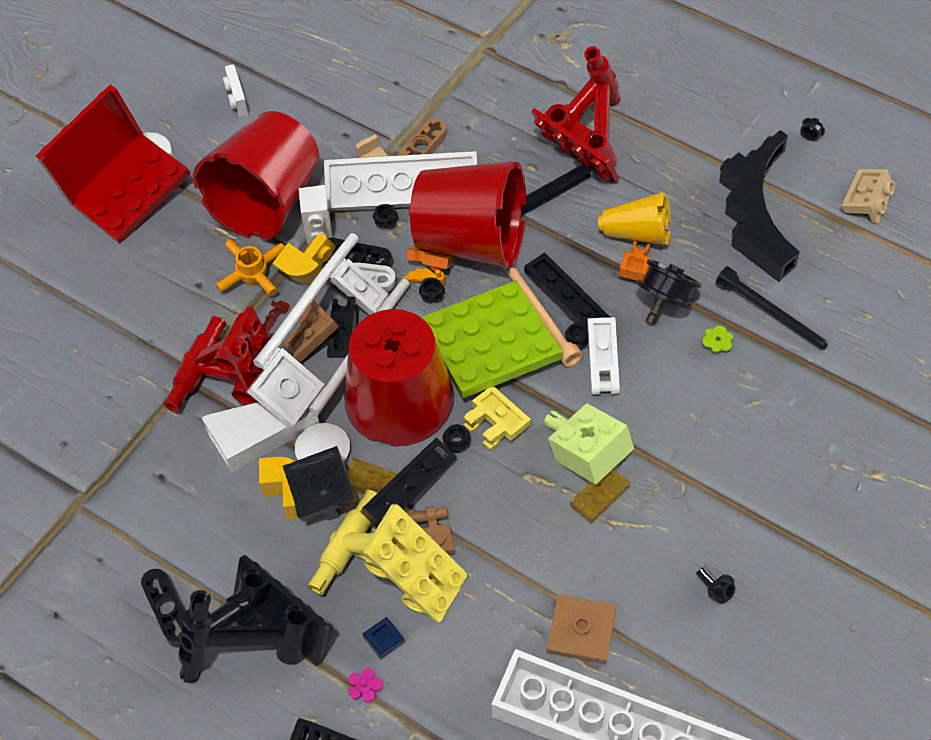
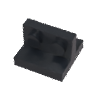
M337 446L283 465L301 521L323 513L328 520L340 517L337 508L357 501Z

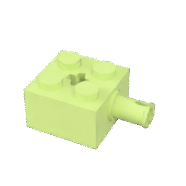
M588 403L570 419L565 418L556 411H551L550 414L554 417L547 414L544 421L546 427L555 431L548 438L555 461L595 485L634 449L628 426Z

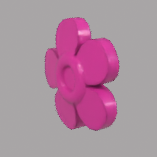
M370 668L363 669L362 678L358 673H352L348 678L349 684L353 686L349 689V696L353 700H357L362 696L364 702L370 703L375 699L374 692L381 691L383 687L382 680L374 678L375 673Z

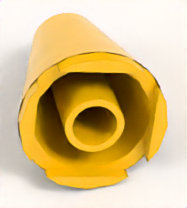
M657 193L603 210L602 215L598 216L599 231H603L605 236L668 245L671 231H666V229H668V223H671L668 197L665 196L666 193Z

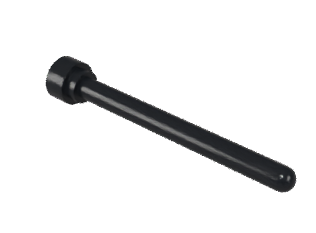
M726 266L720 272L715 282L724 290L734 289L819 349L827 348L828 342L826 339L739 280L740 277L737 276V272L732 268Z

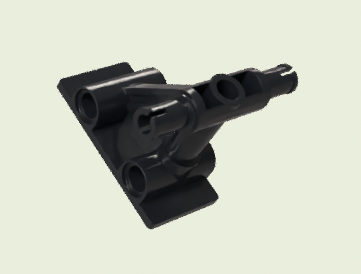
M246 555L239 558L234 593L227 598L226 603L210 614L208 611L211 601L210 594L206 596L207 592L204 590H196L191 594L190 608L184 614L182 631L178 635L180 642L178 658L182 664L180 679L184 678L183 682L194 683L199 679L200 666L205 662L208 647L277 645V658L285 664H296L305 657L315 666L322 663L330 626L324 618L316 615L300 598L291 594L283 587L280 581L272 578L257 562L252 561ZM235 622H236L238 625H240V626L229 627V626H231V625H232L233 623H235Z

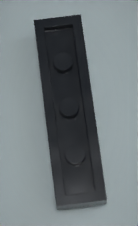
M545 252L524 265V272L575 323H582L588 328V318H611Z
M436 437L363 506L360 512L377 528L392 504H397L404 510L457 456Z

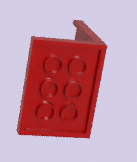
M111 84L100 92L85 109L81 110L36 155V158L68 203L119 244L191 174L186 166L143 134L120 93Z

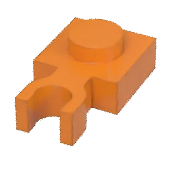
M634 240L631 252L625 251L618 276L638 281V279L643 280L649 267L646 262L648 259H651V257H647L650 244H647L645 249H638L636 247L637 241Z
M415 246L407 249V260L420 261L422 264L429 265L430 269L434 271L437 269L445 271V269L450 268L455 263V257L418 249Z

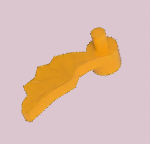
M418 268L415 271H409L408 275L402 278L408 280L409 283L423 282L427 278H437L443 285L446 283L445 275L439 269L434 274L427 268Z

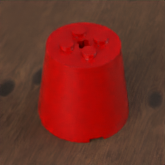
M263 112L198 162L193 172V184L195 188L200 190L203 196L201 202L204 207L223 226L246 238H250L253 235L260 236L261 240L270 239L276 236L283 228L299 199V188H304L318 165L319 149L310 132L296 119L281 112Z
M508 161L420 171L413 186L409 206L410 229L415 246L418 249L497 267H513L521 251L525 230V220H521V205H526V184L520 163Z
M401 309L382 310L369 315L355 327L349 341L344 405L350 423L358 433L368 440L390 443V446L394 447L417 444L433 436L448 420V415L454 403V390L431 327L420 316Z

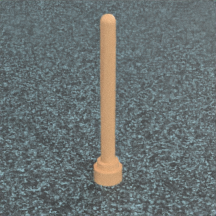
M516 268L509 269L508 276L512 281L517 280L562 350L563 359L561 361L564 366L571 367L576 365L583 357L579 347L566 340Z

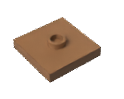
M558 594L547 653L607 664L617 605Z

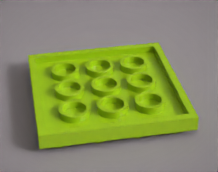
M517 280L421 317L431 327L448 374L463 399L563 359L562 350Z

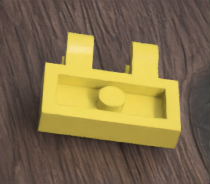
M494 386L486 389L472 400V407L474 409L463 417L467 421L463 426L470 433L477 430L484 419L493 425V427L483 433V437L486 439L482 444L490 451L500 443L504 436L511 441L531 425V419Z

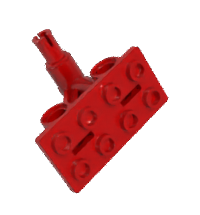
M591 46L584 52V57L587 60L586 68L591 78L573 100L565 105H552L544 114L536 108H533L531 113L535 118L534 124L541 129L540 134L549 142L555 140L559 143V148L566 154L570 155L573 153L578 156L577 160L581 164L595 168L597 170L596 173L603 180L608 181L610 179L617 183L620 180L614 169L617 164V157L608 141L609 105L614 106L620 102L619 85L615 78L616 74L612 71L608 59L601 55L599 48ZM595 101L594 130L592 131L580 123V121L583 119L582 115Z
M247 306L244 313L238 314L226 338L220 342H217L227 324L225 320L218 316L211 317L204 333L197 335L189 351L184 354L182 363L172 379L173 388L163 402L165 408L172 412H179L187 394L194 392L203 375L232 381L236 385L231 395L242 404L249 405L258 402L247 393V390L263 371L253 361L268 343L269 338L254 307Z

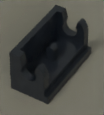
M347 297L345 306L339 305L337 298L332 300L330 317L339 327L328 337L327 358H345L348 354L350 337L357 326L358 312L355 297Z

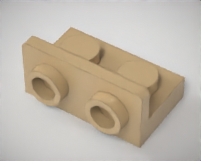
M858 169L842 204L844 213L869 214L872 223L878 224L882 214L886 212L887 202L895 190V184L890 178L888 169Z

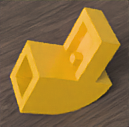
M319 232L304 253L290 243H287L272 264L292 280L301 284H311L323 269L321 267L322 264L331 258L336 246Z
M286 457L259 458V484L263 497L283 495V509L286 519H298V512L283 469V465L292 463L294 460Z

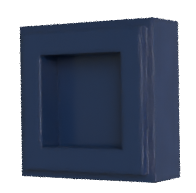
M387 617L362 633L364 640L380 660L405 643L402 635Z

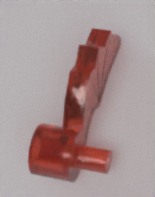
M281 300L278 302L272 301L271 306L276 308L269 311L265 318L263 327L266 333L274 325L280 313L286 314L288 312L289 303Z

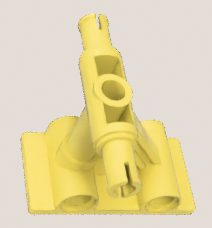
M366 490L356 509L349 511L339 528L332 533L329 544L319 558L320 566L307 584V587L318 595H324L334 575H338L343 571L353 554L365 560L364 566L371 573L382 578L391 579L404 592L401 598L404 605L416 612L426 613L435 622H441L464 583L467 573L397 504L390 506L375 532L366 533L371 523L360 511L377 494L372 490Z

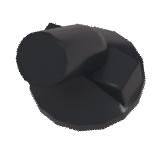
M705 566L696 572L708 587L709 597L713 598L716 602L724 604L733 597L735 593L733 577L723 574L716 579Z

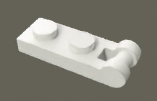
M615 317L588 318L591 395H600V392L609 391L611 394H619ZM610 373V381H600L599 374Z

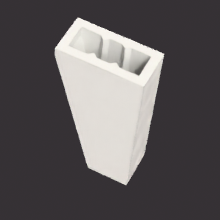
M259 402L202 417L207 434L231 473L294 440L307 427L319 423L318 415L312 414L307 407L296 424L289 428Z

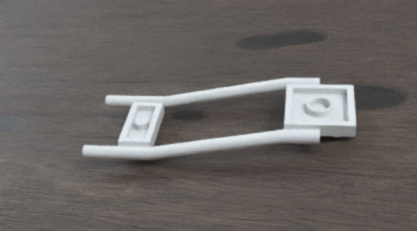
M350 233L253 361L263 371L247 390V393L289 428L296 424L307 407L312 414L319 415L346 377L348 354L324 387L325 384L283 348H279L282 341L326 281L331 278L330 281L348 297H355L356 304L369 315L378 311L393 309L410 286L408 280L401 279L388 297V293L352 261L346 260L345 257L359 240L358 236L354 233Z

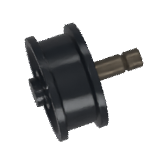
M648 259L646 263L649 267L643 280L638 279L636 284L656 296L650 313L646 318L647 322L655 325L666 302L690 309L692 304L689 301L695 289L701 288L702 284L684 274L685 270L670 263L667 266L658 261Z

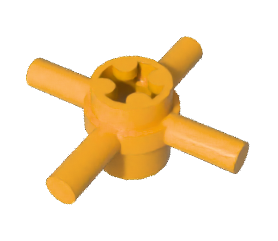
M233 239L228 240L225 246L235 257V272L215 284L217 289L223 292L241 280L244 284L250 286L259 284L269 296H274L278 289L266 277L267 263L278 257L284 249V245L280 243L264 254H261L260 250L256 247L246 246L240 248Z

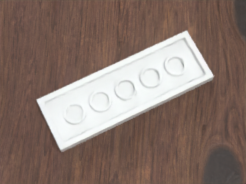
M477 151L324 160L325 190L329 212L376 209L381 204H390L394 208L409 207L413 186L420 171L477 165Z

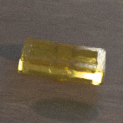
M354 457L347 472L352 489L365 493L366 490L378 493L397 475V473Z
M612 469L596 485L590 482L570 501V507L592 524L630 488V482L615 469Z

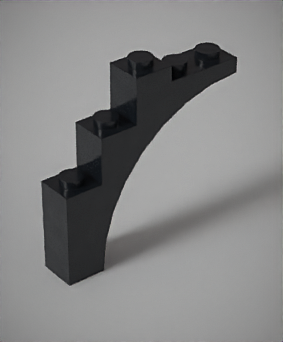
M781 130L775 135L767 137L758 149L751 150L746 157L738 152L731 159L727 158L720 167L719 183L731 191L726 198L725 214L737 222L732 230L731 246L778 282L796 268L800 253L798 249L784 238L773 223L766 208L763 194V183L773 163L785 152L788 135Z

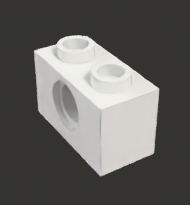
M325 185L299 188L301 216L307 244H311L319 232L327 238L332 237Z

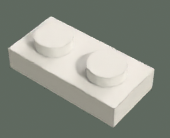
M234 64L225 66L227 76L222 78L226 92L231 91L232 93L228 95L231 109L236 108L239 118L248 116L244 94Z

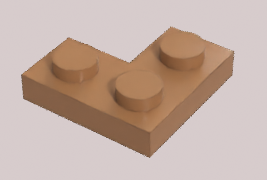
M313 299L297 321L301 326L281 344L300 363L339 326Z

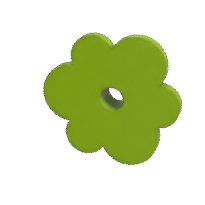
M718 325L714 329L709 328L705 331L702 344L706 348H711L714 353H718L721 350L729 351L732 348L731 341L733 340V335L727 332L724 326Z

